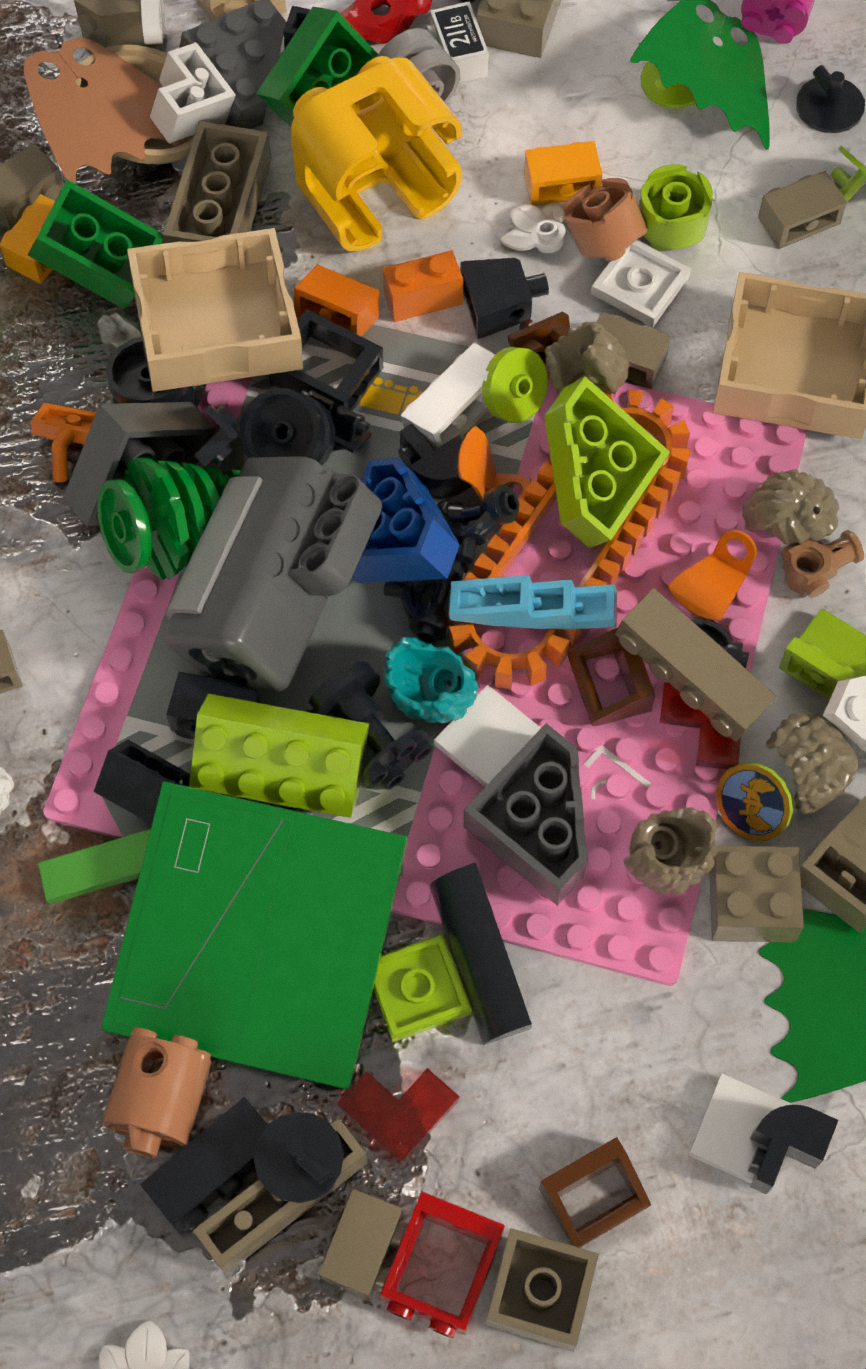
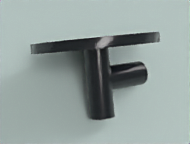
M824 65L818 66L813 71L815 78L804 84L797 94L796 110L801 120L815 130L824 133L848 131L856 126L864 115L865 99L861 91L852 82L845 80L842 72L835 71L830 74Z
M294 1112L278 1117L265 1127L256 1142L254 1163L258 1179L270 1194L285 1202L301 1204L319 1199L333 1188L342 1172L344 1153L340 1137L329 1122L312 1113Z

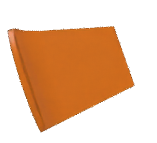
M477 426L472 427L461 443L458 454L457 468L460 479L469 483L474 488L481 502L485 492H488L492 487L512 483L519 484L522 487L523 491L520 497L524 499L525 490L530 484L529 481L518 474L496 473L489 442L484 432Z
M740 530L726 531L720 537L712 554L684 570L668 585L670 592L679 603L696 615L708 620L721 621L756 559L757 549L754 541L749 535ZM729 540H739L746 546L747 555L745 558H736L729 552Z

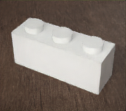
M473 343L463 354L457 356L453 364L438 378L434 379L430 386L414 402L406 407L405 411L400 415L404 428L413 424L434 450L457 435L462 437L488 411L484 403L482 384L483 380L487 381L489 371H486L489 361L496 354Z

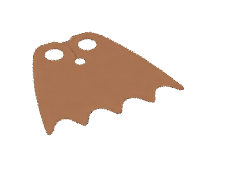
M77 37L64 42L61 49L56 52L40 51L25 59V81L34 110L66 180L68 179L76 183L77 169L86 165L110 175L112 172L111 158L115 153L124 152L144 160V144L148 139L157 138L168 142L150 118L158 89L162 87L106 47L90 39ZM79 48L88 49L94 54L95 62L88 66L81 65L73 58V52ZM43 62H50L56 65L60 71L59 77L53 80L41 77L37 71L38 65ZM77 78H83L88 82V86L84 88L79 87L75 81ZM175 141L170 144L178 145L179 141Z

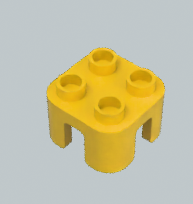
M387 56L376 57L367 62L361 68L358 75L330 89L324 87L313 88L303 94L296 102L293 109L294 120L291 125L296 184L345 250L352 252L362 251L380 243L382 240L381 223L359 196V193L382 182L388 183L413 216L420 220L439 212L458 192L462 182V169L443 142L449 144L461 138L462 125L409 59L403 57L390 59Z

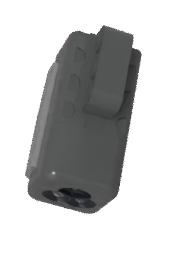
M308 457L248 458L239 476L230 478L168 606L166 615L170 621L164 632L165 643L205 677L247 684L261 691H283L291 683L328 597L342 592L351 581L380 515L382 502L356 475H333L329 470H325L316 460Z

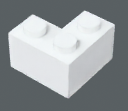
M197 42L169 51L159 79L163 87L158 89L150 118L168 143H172L194 135L199 121L215 124L226 123L236 95Z

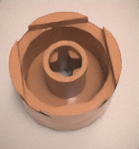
M607 178L601 180L603 185L592 190L589 184L578 190L568 199L563 210L566 214L564 216L565 222L582 256L588 258L604 257L606 261H615L625 254V248L645 235L648 228L628 182L622 178Z

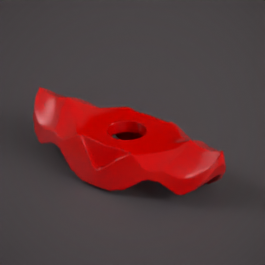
M355 0L348 8L341 11L340 14L365 40L378 44L388 43L395 36L408 30L419 15L427 13L431 7L432 0ZM382 5L390 8L389 13L383 16L372 13V10Z

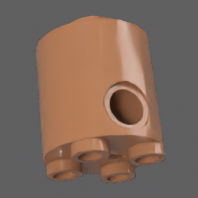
M133 1028L131 1036L127 1039L102 1121V1125L105 1128L125 1136L122 1146L123 1150L143 1157L157 1158L160 1146L183 1149L189 1143L212 1063L210 1053L197 1049V1041L179 1035H174L171 1041L158 1039V1034L143 1028Z

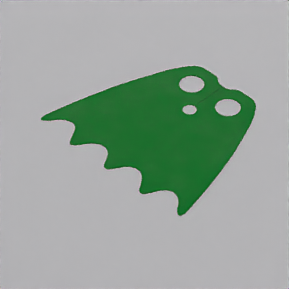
M681 0L661 17L644 37L631 56V63L641 61L653 63L659 71L664 87L668 88L675 84L685 85L691 90L698 109L702 110L712 105L719 107L725 113L732 131L736 132L745 126L752 127L758 133L764 148L768 150L770 146V124L762 52L755 32L746 30L742 26V20L737 17L727 16L711 0ZM698 5L708 7L713 13V22L703 21L697 15L696 7ZM732 28H739L747 35V45H740L734 41L731 36ZM713 37H719L723 45L717 46L713 41Z
M803 909L804 928L796 942H770L759 950L761 957L777 965L784 976L782 986L766 997L765 1004L783 1013L790 1023L788 1034L783 1040L773 1046L770 1051L773 1056L793 1065L798 1072L797 1082L781 1098L789 1103L820 1096L866 1081V928L860 934L837 915Z

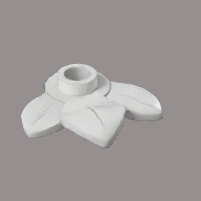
M549 203L542 209L528 204L515 207L510 215L515 228L500 238L504 246L513 250L526 251L537 247L540 252L554 253L563 247L567 236L566 228L563 224L565 212L561 206L555 203Z
M151 1321L143 1323L132 1332L125 1348L105 1345L102 1347L99 1355L100 1369H189L190 1366L189 1350L178 1348L167 1351L162 1331Z

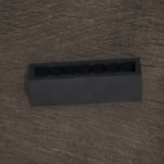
M127 739L108 750L94 792L152 824L163 781L189 787L191 774Z
M476 862L437 878L429 887L483 1045L532 1029L530 1017Z

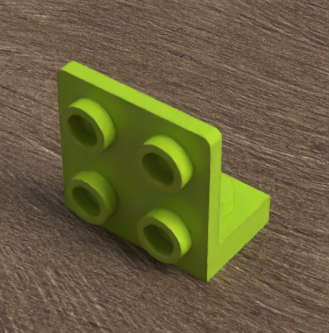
M821 609L799 639L794 637L786 647L779 669L830 701L838 681L866 675V635L825 609Z

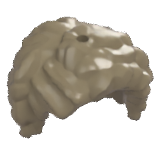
M584 322L577 329L569 328L568 336H560L558 342H554L545 349L546 361L549 364V379L553 382V389L557 390L558 396L566 386L584 376L603 393L615 394L628 377L630 364L626 358V350L623 349L618 338L614 337L601 324L596 322Z
M792 469L786 472H774L772 475H768L767 480L755 487L743 505L742 517L746 522L745 529L750 532L766 531L770 536H777L784 544H801L806 540L820 541L825 536H830L838 526L839 521L836 515L840 507L837 499L834 498L833 491L825 486L822 479L813 478L811 474L806 472L799 473L797 469Z
M810 712L797 715L794 713L790 714L788 719L782 720L781 726L771 733V737L766 742V746L769 749L778 748L779 756L785 758L784 763L791 768L794 775L793 783L798 788L797 794L794 796L795 808L803 814H813V812L833 802L837 796L842 795L845 788L855 779L858 769L856 753L852 746L845 742L846 739L843 732L827 718L817 717Z
M681 807L679 810H663L659 814H650L648 820L640 821L634 830L629 846L631 855L624 859V865L638 882L642 881L645 887L653 889L655 893L680 895L689 886L700 883L701 877L709 873L714 867L715 861L713 857L717 855V847L714 844L717 822L706 811H699L693 807Z

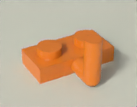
M43 403L31 420L32 435L54 440L52 443L54 481L65 482L68 480L67 448L71 442L84 445L97 412Z

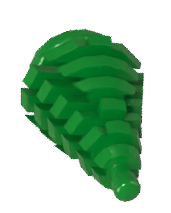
M133 458L127 464L129 470H124L123 480L112 479L105 481L99 488L97 498L101 534L114 563L123 572L131 574L139 572L147 566L162 581L166 578L169 580L184 569V565L187 567L230 478L238 477L241 470H227L221 473L219 467L216 466L202 468L189 463H181L179 465L176 462L165 460L155 462L148 458Z

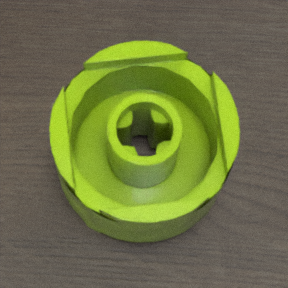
M665 165L653 170L648 175L644 185H642L639 208L648 228L643 236L650 242L653 249L657 251L683 249L704 239L710 216L713 190L709 180L699 171H697L696 175L687 171V166Z

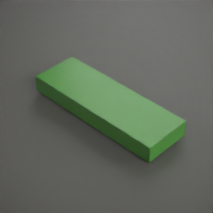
M151 829L39 862L38 865L46 901L51 905L138 879Z

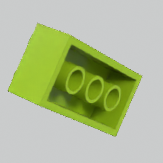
M208 694L197 713L189 787L351 818L359 796L369 723Z

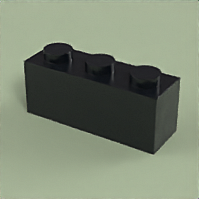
M243 1097L140 1185L178 1233L185 1227L190 1231L206 1219L209 1215L207 1208L220 1197L223 1201L229 1199L243 1186L244 1182L241 1179L255 1168L254 1154L256 1142L268 1124L249 1101Z

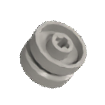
M421 28L406 30L392 38L377 55V57L387 56L390 59L403 57L412 61L445 104L455 93L459 84L460 68L449 54L442 50V47L428 30Z

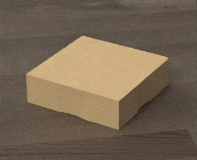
M275 228L222 235L205 241H179L127 249L153 392L303 369L301 335L292 298L285 287L284 264Z
M739 272L713 413L862 439L866 428V293L838 288L810 287L791 280Z

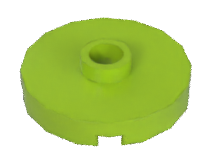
M508 347L499 351L489 361L486 371H489L487 381L483 380L482 384L484 403L491 415L496 418L502 419L505 422L522 423L535 415L546 397L548 385L546 366L538 354L527 348Z

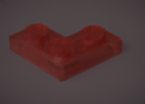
M664 682L659 723L699 728L696 766L728 770L738 765L741 738L735 742L730 736L725 737L718 733L712 726L710 718L701 710L688 706L682 700L680 692L669 682Z
M427 1068L398 1100L366 1071L337 1102V1105L402 1165L458 1103L460 1096Z

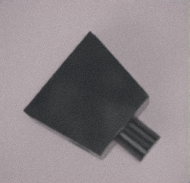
M517 258L460 262V271L463 276V294L477 339L492 335L530 319L532 314V298L549 295V286L545 273L525 277L521 262Z

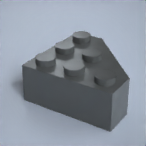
M258 0L184 31L181 34L179 48L197 42L236 95L225 125L253 129L263 124L268 105L256 93L279 58L283 31L286 25L285 19L270 0Z
M192 402L100 404L63 499L86 526L99 525L97 498L99 488L105 481L112 479L123 480L124 470H129L127 464L133 458L139 459L138 457L152 459L155 462L165 460L176 462L179 465L181 463L196 465L200 461L194 456L195 452L214 434L216 428Z
M546 723L464 809L463 827L557 906L585 876L588 858L584 834L578 748Z

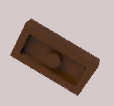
M618 628L567 653L592 726H599L651 712L653 708L655 692L643 659L638 654L633 655L623 648L619 642V637L615 635ZM614 653L629 696L603 709L586 660Z
M617 1137L540 1181L539 1190L571 1246L578 1248L651 1206V1202ZM616 1165L633 1196L575 1229L560 1197Z

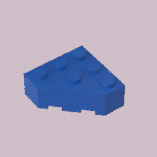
M399 458L369 460L361 481L380 499L382 509L352 578L358 583L447 579L460 545L425 483Z

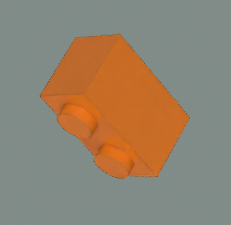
M453 250L383 268L384 296L394 322L463 305V276Z
M317 264L294 287L296 318L300 319L307 309L362 337L378 320L380 290Z

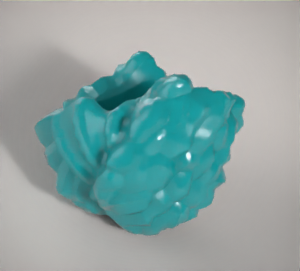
M403 637L399 643L391 645V650L385 654L386 669L384 670L389 695L392 696L397 708L405 712V715L412 718V720L422 719L427 723L456 721L463 718L467 713V708L474 704L478 692L475 673L463 665L461 656L453 653L449 647H434L431 644L426 645L415 637Z

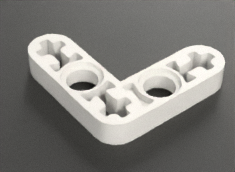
M141 0L145 45L163 44V39L168 38L164 1Z

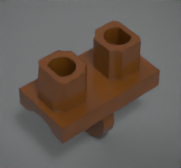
M562 311L537 323L531 319L521 322L519 331L507 336L510 347L530 349L538 354L546 365L545 349L554 342H558L560 336H568L570 328L569 315Z

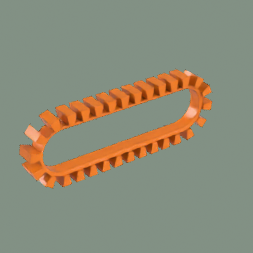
M628 390L626 406L621 409L644 429L652 433L670 451V454L612 540L606 543L578 587L611 585L617 582L619 572L623 573L630 562L631 554L635 555L642 544L643 536L646 537L654 526L655 518L658 519L666 508L667 500L670 502L677 491L679 479L684 480L691 449H687L690 431L685 420L667 428L671 423L674 406L660 398L651 413L641 409L644 391ZM606 393V395L613 401L611 394ZM551 457L549 458V463L545 461L538 471L537 482L533 479L525 490L524 499L520 497V507L516 520L503 525L499 530V536L496 534L487 545L486 555L483 552L474 563L473 574L469 571L463 580L503 577L557 499ZM449 617V624L455 625L449 626V643L452 652L459 654L469 648L473 649L465 655L464 665L473 670L476 680L484 670L486 663L496 667L495 687L511 689L512 670L523 668L526 670L530 686L546 679L547 665L542 658L545 656L560 668L567 658L569 647L573 649L581 636V629H549L542 641L534 648L516 654L501 653L491 649L482 642L476 633L474 623L453 621Z

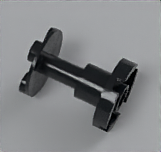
M360 661L351 664L355 671L344 676L339 670L324 681L308 701L313 709H306V712L369 723L366 744L376 756L370 761L361 775V783L365 788H375L383 785L386 790L397 786L404 779L405 774L403 771L414 762L417 763L426 758L433 750V746L428 741L429 736L424 730L412 731L397 740L392 737L380 722L384 714L383 711L372 699L380 685V676L369 662Z

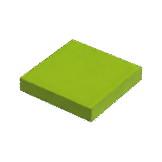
M443 933L381 955L373 991L392 1043L472 1014L470 1003Z

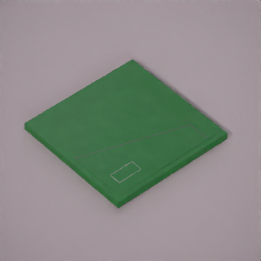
M163 781L101 1030L130 1037L133 1028H143L158 1034V1039L171 1041L174 1035L184 1036L197 1041V1049L210 1053L211 1057L349 1090L408 837Z

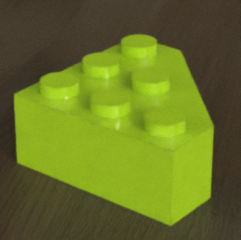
M584 376L562 390L545 414L544 419L561 524L588 548H592L612 540L670 454V451Z

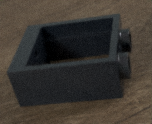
M306 309L301 318L297 320L302 347L312 337L356 359L355 363L337 388L300 370L269 374V382L279 389H291L298 393H302L303 390L308 392L314 390L334 401L332 413L335 415L340 405L354 411L384 368L383 347Z

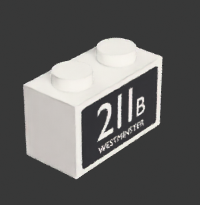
M470 2L430 10V25L426 26V30L429 31L442 47V50H445L460 68L459 83L488 77L489 52Z

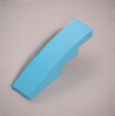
M529 575L451 581L449 617L453 621L533 629L617 627V590L615 584L575 587L572 580L532 583Z

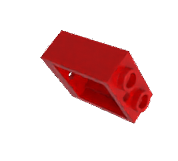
M421 1191L380 1294L381 1300L388 1303L386 1311L409 1321L412 1320L413 1314L430 1321L428 1326L430 1330L449 1338H454L456 1332L465 1335L504 1234L505 1225ZM425 1220L486 1244L459 1317L398 1292Z

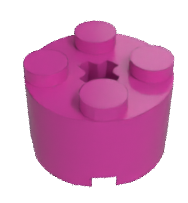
M743 0L741 5L743 17L741 23L748 31H755L758 34L773 37L778 43L787 44L806 28L815 0Z

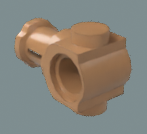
M849 530L842 532L840 538L826 545L823 542L807 540L801 544H789L781 552L784 558L782 569L785 572L786 584L791 590L799 593L802 598L806 596L814 598L821 595L829 588L830 584L827 580L837 575L838 568L851 562L857 564L864 560L862 544L856 534ZM798 567H807L812 572H804L800 570Z

